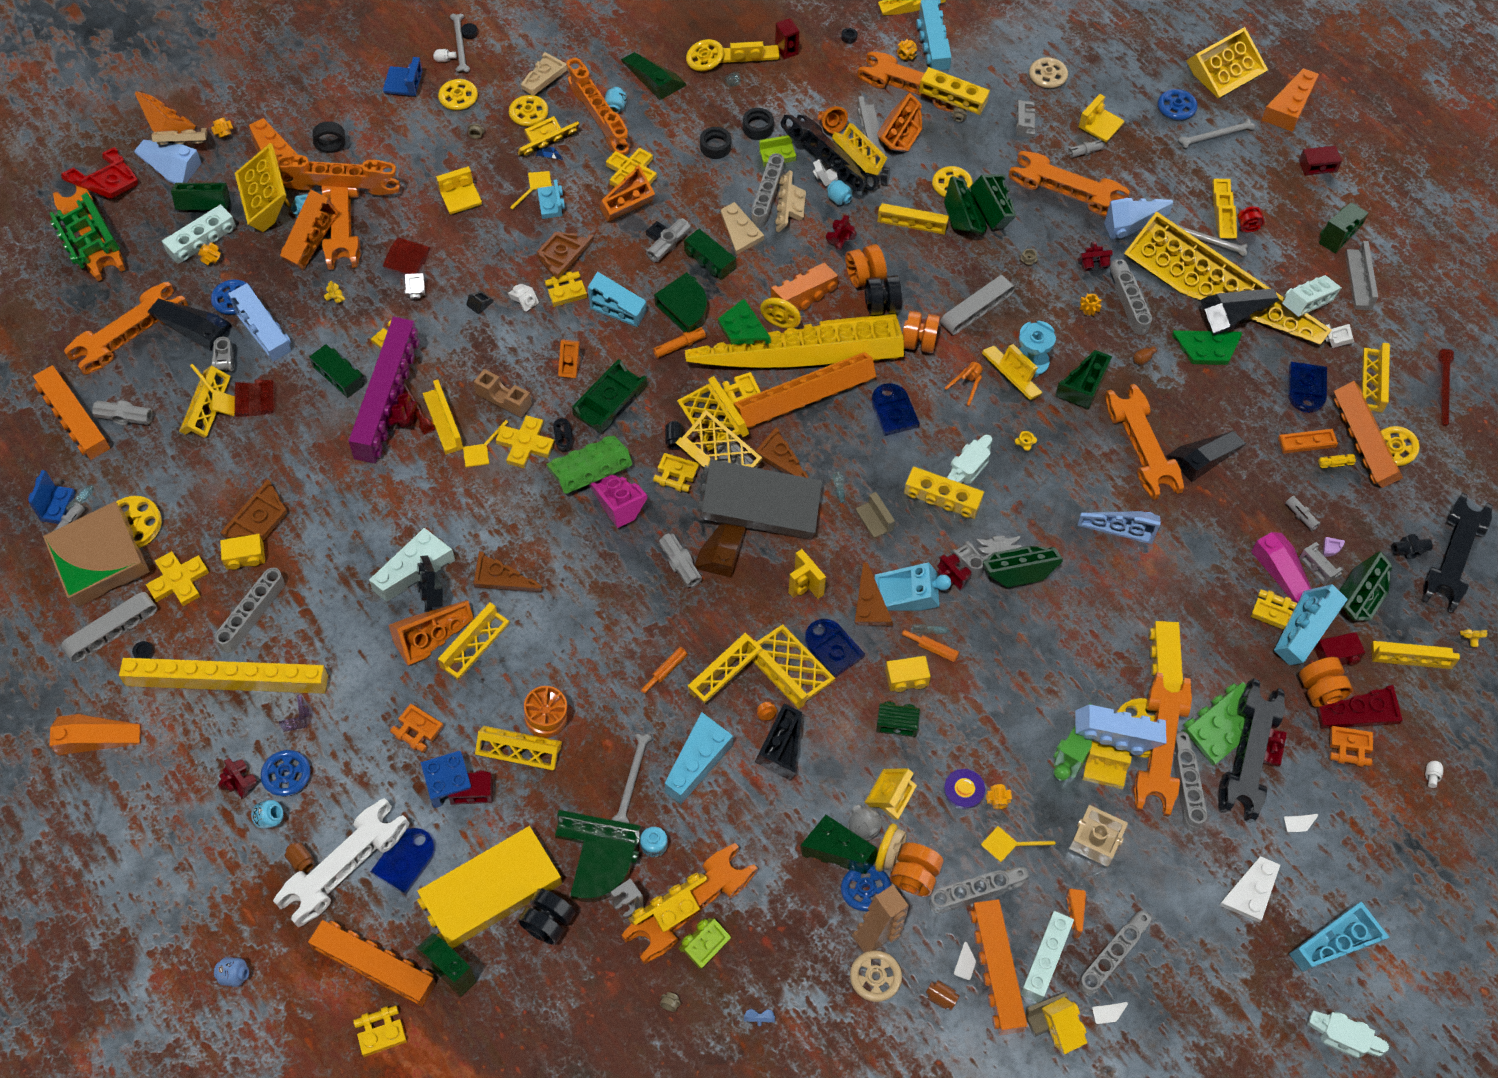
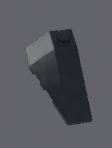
M1274 288L1218 293L1201 299L1200 302L1213 335H1217L1236 327L1237 322L1242 319L1248 320L1251 318L1250 315L1252 313L1263 311L1278 302L1279 298Z
M159 298L147 311L148 314L209 351L214 347V341L222 337L231 325V323L214 313Z

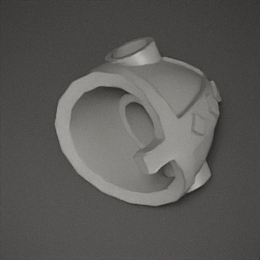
M860 804L854 806L851 809L852 813L848 820V829L866 841L875 838L881 829L880 814L869 807H861Z

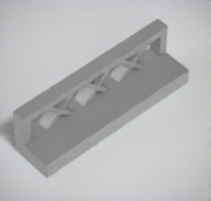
M860 96L858 97L857 113L862 133L885 155L883 142L877 135L879 125L874 104L865 105L864 97ZM867 148V156L870 155V148Z
M1363 241L1359 250L1347 249L1345 252L1354 310H1372L1378 299L1369 241Z

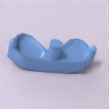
M749 1009L744 1015V1021L757 1022V1025L761 1026L762 1022L774 1023L775 1015L771 1010L758 1014L755 1010Z

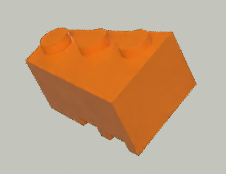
M639 164L618 186L602 199L599 208L607 222L653 201L655 192Z

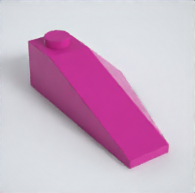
M614 474L588 484L617 528L635 520L648 498L639 485L627 482L626 478H619Z
M1271 532L1256 541L1251 551L1291 600L1298 603L1303 592L1312 588L1295 548L1282 533Z

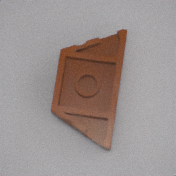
M555 232L538 249L537 258L556 279H559L593 242V235H588V238L577 237L576 233Z
M267 479L224 527L220 532L222 537L237 538L260 534L262 541H264L286 516L287 511L270 480Z

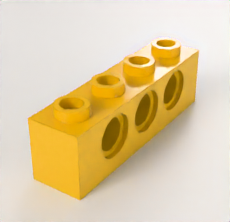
M928 67L922 77L919 88L920 93L981 115L986 106L990 90L930 67Z
M913 466L905 484L904 494L911 498L923 500L930 505H937L947 511L959 513L966 518L975 519L983 500L984 491Z

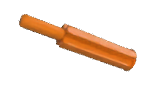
M906 630L902 632L903 636L918 642V646L950 661L955 662L959 656V651L924 635L919 637Z
M679 647L652 674L653 678L641 689V692L645 694L657 681L660 683L688 655L682 647Z

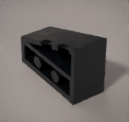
M785 703L783 704L755 760V763L790 781L796 771L798 739L802 718L801 711Z

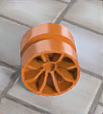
M877 244L863 247L862 251L855 249L846 252V268L854 287L865 286L866 278L879 277L882 281L887 276L885 258Z
M909 311L908 320H905L902 333L904 348L915 350L918 339H920L921 352L933 354L940 316L928 314L924 324L922 323V313Z
M1337 657L1320 659L1307 665L1299 672L1303 686L1309 689L1307 694L1314 707L1336 703L1347 698L1353 692L1348 677L1342 676L1345 671Z
M551 686L537 687L529 692L524 701V722L526 728L531 734L538 737L551 738L558 735L564 729L567 721L566 698L557 688Z
M912 842L904 843L897 857L899 862L894 864L889 879L903 891L916 896L928 897L932 894L936 883L935 877L939 875L944 859L936 851L924 845Z

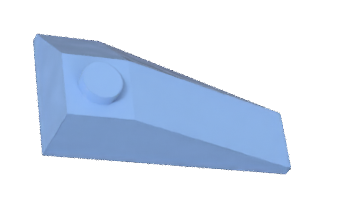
M143 140L134 151L138 157L147 164H150L157 173L162 174L168 182L173 184L187 183L202 164L197 150L182 144L168 143L159 145L151 140Z
M1124 198L1110 201L1104 222L1110 238H1123L1144 228L1156 211L1163 216L1170 214L1173 200L1154 199L1153 201H1146V199L1141 198L1139 201H1133L1132 198Z
M1151 512L1081 513L1077 526L1152 544L1161 521L1160 516L1154 515Z

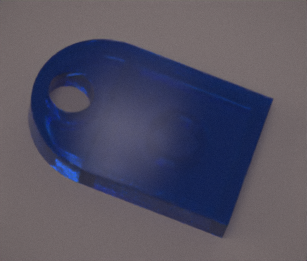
M1290 362L1288 397L1290 403L1296 409L1306 413H1313L1319 411L1324 406L1327 399V366ZM1303 401H1309L1312 405L1308 406Z
M886 383L874 390L872 394V407L884 436L919 428V420L904 388L897 384ZM890 391L892 394L887 396L884 395L882 392Z
M819 619L808 626L805 633L806 647L835 678L865 657V653L837 622L830 619ZM815 628H821L823 629L824 633L817 635L813 632V630Z
M407 829L399 841L387 852H384L370 871L371 874L406 896L434 857L435 845L432 837L423 829ZM422 836L425 838V842L422 845L414 844V840L417 837Z

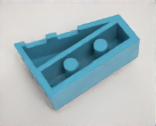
M599 272L596 273L588 286L590 309L635 327L639 326L647 313V303L644 299Z

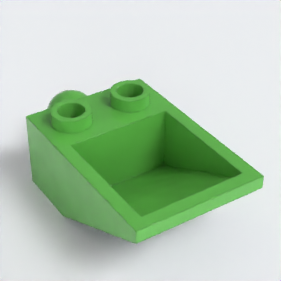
M1076 727L1073 728L1066 740L1062 739L1056 748L1057 751L1053 756L1056 759L1053 765L1055 767L1054 776L1060 781L1067 780L1070 776L1075 779L1092 747V739H1086L1084 736L1076 734Z

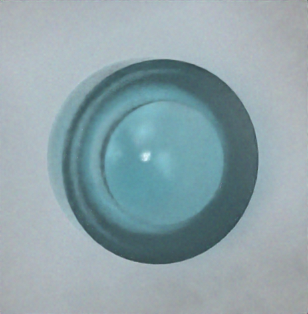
M739 72L726 75L724 77L725 83L730 87L738 86L741 82Z

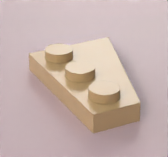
M544 52L541 61H537L535 64L536 68L529 72L521 83L522 90L534 96L567 71L566 63Z
M201 128V132L186 129L179 134L178 131L152 133V142H157L159 145L168 144V141H175V144H184L185 141L203 143V140L207 138V128Z
M735 202L720 210L736 255L764 240V234Z

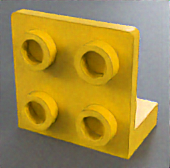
M1099 94L1082 112L1078 127L1102 141L1108 142L1124 124V120L1104 109L1105 96Z
M469 166L436 176L439 192L449 214L482 205L480 196L474 186Z

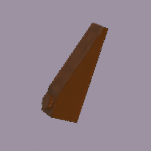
M720 523L700 549L695 568L732 578L747 527Z

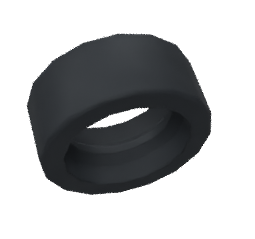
M764 108L749 109L743 116L742 130L751 139H766L774 130V117L771 112ZM753 120H763L768 125L762 128H755L748 123Z
M335 122L319 123L313 129V145L324 153L338 152L345 146V130ZM326 134L336 135L338 138L335 140L326 141L319 137Z
M722 127L705 129L700 135V150L702 154L711 159H720L727 156L731 151L730 133ZM710 139H721L725 144L720 147H712L706 144V142Z

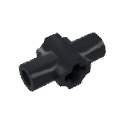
M1415 534L1403 537L1400 542H1393L1391 545L1394 555L1405 554L1409 559H1415L1425 551H1431L1433 548L1431 539H1418V536Z

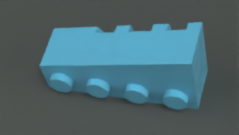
M1333 584L1305 590L1274 651L1288 665L1304 663L1348 599Z
M701 712L665 781V793L682 804L733 746V735Z
M1361 901L1334 919L1290 952L1289 955L1304 972L1377 944L1390 937Z

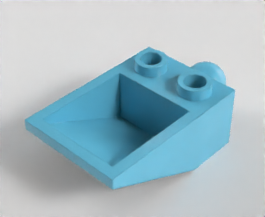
M929 562L875 575V581L888 611H922L939 607L938 589L947 590L951 586V579L947 575L937 576V571Z

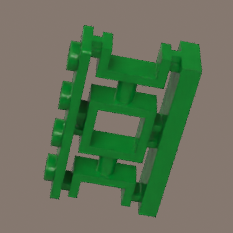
M87 192L81 195L83 199L81 202L80 200L76 201L79 206L78 208L65 215L61 210H58L56 215L53 212L49 213L52 217V220H50L55 230H59L56 232L61 241H65L63 243L65 250L68 253L71 252V255H69L74 265L78 264L81 269L85 268L83 263H90L87 256L103 249L107 254L109 249H112L113 252L120 249L98 208ZM85 208H88V210H89V212L91 213L93 219H90V218H89V216L87 215L88 213H87V211H86ZM60 221H63L66 225L65 227L68 231L67 233L65 232ZM88 225L90 226L91 231L76 238L75 232ZM99 230L101 231L106 242H103L101 240V236L98 233ZM73 244L78 247L80 256H78Z

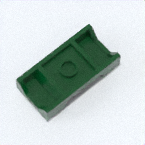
M618 359L572 406V413L575 417L602 434L613 422V416L633 395L637 397L647 386V377L645 375L636 376L627 370L623 362Z

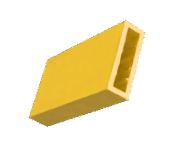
M528 826L417 890L420 896L417 901L422 910L427 909L430 915L427 916V919L432 928H438L440 933L437 936L453 949L528 905L538 888L551 891L560 886L562 880L533 830Z

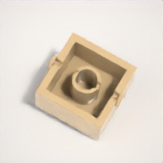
M1089 805L1083 819H1080L1077 825L1079 828L1069 849L1108 867L1118 846H1121L1124 838L1122 836L1128 823Z

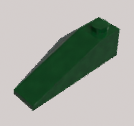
M636 52L621 59V62L659 100L686 86V83L676 73Z

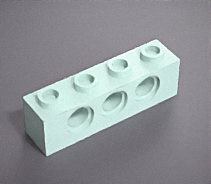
M220 204L162 240L166 252L179 264L199 252L204 243L209 245L210 242L217 241L234 230L236 225L230 213Z
M1326 275L1319 278L1316 277L1314 280L1307 281L1296 288H1290L1286 292L1285 300L1282 304L1299 317L1332 302L1342 287Z
M1056 911L1053 912L1020 993L1021 996L1036 1003L1042 1002L1074 919Z

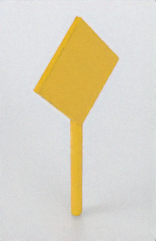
M550 172L528 173L530 189L510 208L514 209L533 190L552 186Z
M191 364L190 367L212 392V410L234 417L235 396L214 390L198 369Z
M507 420L500 425L484 444L463 447L466 468L489 464L487 445L499 433L502 425L505 426L508 423Z
M997 826L981 843V846L1001 863L1016 846L1055 845L1056 842H1016Z

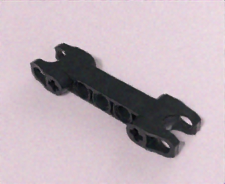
M793 115L783 116L780 124L784 131L792 139L801 141L835 170L837 177L854 191H863V188L872 191L876 190L880 183L878 177L865 172L845 151L823 133L822 128L806 115H797V118ZM788 118L793 122L791 128H788L786 125ZM869 177H872L874 180L872 187L867 184Z
M1463 492L1449 511L1446 523L1453 525L1454 529L1440 569L1431 567L1423 584L1422 601L1428 603L1434 593H1441L1447 597L1449 602L1447 610L1454 613L1461 599L1467 593L1470 584L1469 581L1462 579L1461 576L1476 535L1484 537L1492 520V504L1487 502L1481 511H1473L1467 505V494Z
M1255 678L1248 681L1239 699L1237 711L1246 717L1233 773L1226 772L1224 774L1219 789L1220 811L1224 813L1231 811L1235 800L1238 799L1245 808V821L1250 823L1257 820L1266 800L1267 787L1259 784L1271 727H1279L1285 710L1284 690L1280 688L1273 690L1269 700L1266 701L1260 694V681Z

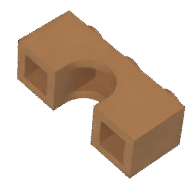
M485 369L474 381L475 392L478 396L520 418L524 416L532 405L530 392L516 385L511 390L506 388L500 382L499 376Z

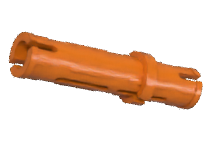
M702 327L689 333L685 332L682 336L653 348V353L659 359L682 347L691 346L692 343L706 338V334Z

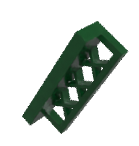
M563 810L558 811V825L555 838L583 843L585 834H591L633 843L636 845V851H638L641 837L640 825Z

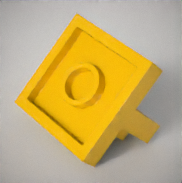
M801 549L796 552L795 571L789 577L788 593L794 598L797 595H803L809 588L819 599L824 595L826 576Z
M1092 741V747L1085 761L1082 780L1123 790L1126 773L1131 764L1132 756H1129L1130 752Z
M908 768L883 769L864 803L869 807H880L893 820H898L917 787L910 780L914 773Z

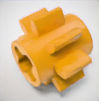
M902 40L898 44L897 53L901 59L908 61L917 55L915 53L917 46L912 40Z
M224 117L213 121L214 126L211 129L214 135L218 134L219 138H223L232 134L230 130L233 129L230 120L226 121Z
M211 242L209 245L204 243L198 252V255L201 256V262L209 265L210 262L215 264L221 254L218 251V246Z
M1087 293L1086 298L1081 297L1079 309L1083 310L1085 315L1094 316L1096 311L1100 312L1102 299H1099L1096 294Z
M1002 784L991 786L990 791H987L986 794L987 804H992L993 809L997 810L1007 808L1008 803H1011L1012 800L1011 790H1006V786Z

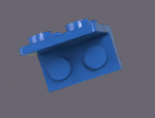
M413 57L412 63H409L408 68L390 66L383 92L416 96L422 75L420 57Z
M41 470L40 475L36 478L33 492L30 493L28 501L40 521L59 524L61 517L69 511L76 492L73 488L55 486L47 471Z
M461 751L420 762L434 808L442 806L441 798L471 788Z

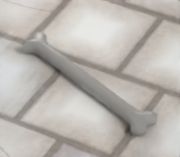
M451 14L450 19L454 21L459 66L456 68V71L467 73L470 71V67L466 65L460 22L464 15Z
M1247 118L1245 123L1189 138L1180 137L1178 142L1183 144V148L1187 149L1188 145L1246 129L1253 131L1256 125Z
M1179 226L1198 240L1238 252L1242 257L1247 255V244L1237 245Z
M635 734L638 745L617 815L612 817V820L629 823L626 813L645 746L652 740L650 734Z

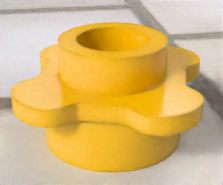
M1022 431L1019 438L1015 439V444L1020 445L1026 451L1031 450V446L1037 442V438L1029 431Z

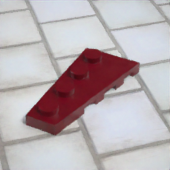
M1393 684L1380 690H1372L1367 694H1359L1347 700L1323 705L1317 709L1321 728H1331L1332 726L1401 724L1403 721Z

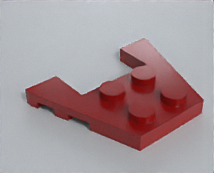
M115 147L102 153V158L110 163V165L88 176H85L74 167L61 173L62 180L110 199L138 185V179L129 166H126L123 157L119 156L118 150Z

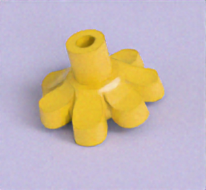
M330 281L326 287L328 293L324 295V298L327 301L333 298L336 303L345 300V297L342 296V291L338 289L339 285Z
M1467 629L1460 631V634L1464 638L1470 639L1471 647H1478V639L1487 637V630H1474L1472 632V630Z

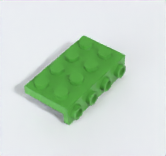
M613 435L607 436L597 443H590L583 449L571 451L564 457L555 458L546 465L549 472L560 483L562 491L567 494L630 467L632 461L628 449Z
M1244 682L1238 685L1233 683L1225 689L1227 693L1223 696L1220 694L1211 701L1212 705L1209 708L1207 706L1203 707L1197 712L1199 715L1197 718L1193 719L1192 717L1183 724L1185 728L1181 731L1189 735L1212 766L1217 764L1240 744L1246 716L1239 714L1237 709L1239 699L1246 687Z

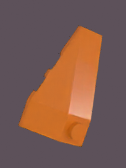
M138 91L135 92L152 131H178L179 134L186 129H195L196 126L184 116L180 118L176 115L177 112L175 110L165 107L164 103L152 95Z
M466 600L408 617L388 626L393 642L406 665H411L427 658L434 649L442 646L445 640L460 631L474 618L469 601Z
M75 714L57 717L50 727V747L57 755L141 744V726L135 723Z

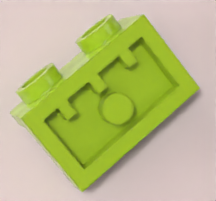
M789 135L759 141V154L764 167H766L769 157L775 153L781 154L784 157V163L796 161L797 156L792 144L793 139Z
M713 918L701 920L696 926L697 930L692 935L688 934L681 941L682 945L679 947V950L685 952L698 968H703L731 938Z

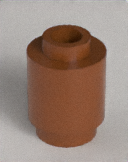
M292 843L286 848L284 856L297 872L303 871L308 873L315 866L314 857L302 843Z
M939 980L936 983L931 982L925 992L929 995L927 998L929 1001L944 1010L947 1008L950 1011L960 996L955 993L956 990Z

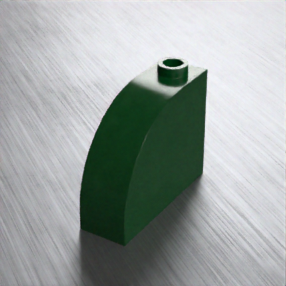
M686 272L654 294L655 306L684 333L692 332L704 325L707 317V297L704 289L694 276Z
M585 834L570 894L572 900L597 902L611 897V891L627 881L633 863H637L639 851H636V845Z
M431 933L415 948L416 953L460 998L477 982L471 967L436 934Z

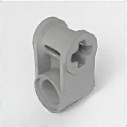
M219 337L214 341L212 366L219 370L234 371V349L231 342L226 337Z
M969 541L964 542L963 546L957 550H951V555L955 554L959 558V566L970 569L972 579H978L982 576L984 558Z

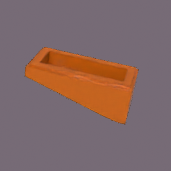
M1068 889L1066 899L1070 918L1074 919L1072 924L1074 938H1079L1083 932L1086 892Z

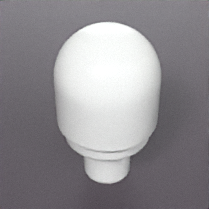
M438 49L434 52L433 58L436 62L444 63L450 61V59L457 58V54L446 49Z
M1430 761L1426 766L1425 776L1429 780V787L1436 788L1437 782L1442 779L1443 766L1438 761Z

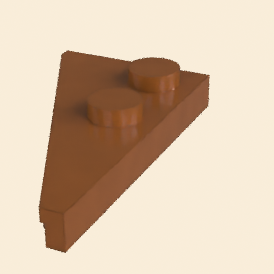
M775 427L755 452L763 458L762 460L785 474L809 478L806 471H803L799 465V460L793 451L789 449L786 440H783L779 429Z
M479 551L473 583L474 587L542 592V585H539L537 581L531 578L529 580L522 576L519 571L508 565H503L501 561L493 560L486 556L484 552Z
M863 562L855 624L856 626H893V621L868 562Z

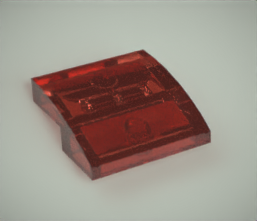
M397 237L385 258L383 267L402 274H418L421 264H425L430 247Z
M255 379L254 383L235 382V417L260 416L273 413V380Z

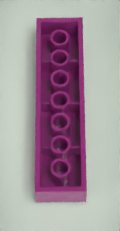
M392 317L349 438L350 448L355 460L376 464L377 458L381 457V446L383 441L387 440L388 426H391L389 424V418L392 414L391 408L393 405L398 404L397 397L404 391V380L408 379L409 366L414 362V351L418 349L420 339L417 337L418 329L415 327L413 320Z

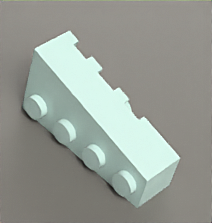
M423 528L369 579L372 590L387 602L407 590L410 585L420 581V575L417 573V563H420V556L428 555L434 571L437 572L443 565L455 561L453 551L431 532Z

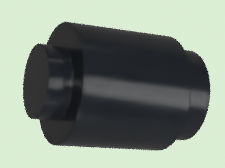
M671 421L665 425V443L668 449H681L676 442L680 437L684 436L683 425L678 421Z

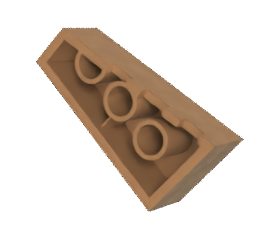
M891 885L874 897L868 907L869 911L862 917L864 923H859L856 927L858 930L852 934V937L864 953L877 950L887 942L893 943L901 937L909 905L894 885Z

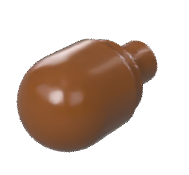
M1154 346L1149 349H1140L1133 356L1134 362L1137 365L1147 363L1152 359V355L1157 352V349Z

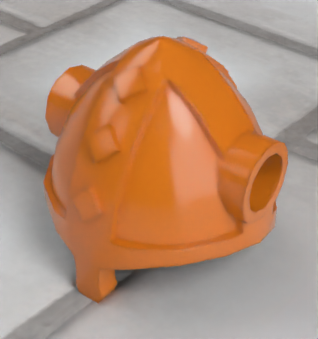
M833 106L825 111H820L818 120H821L822 126L827 132L834 134V132L838 133L845 127L848 121V113L842 107Z

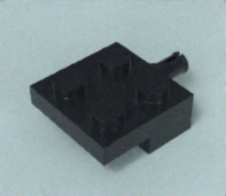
M428 555L420 556V563H417V573L420 575V581H417V590L420 593L421 601L425 602L424 612L432 611V607H443V588Z

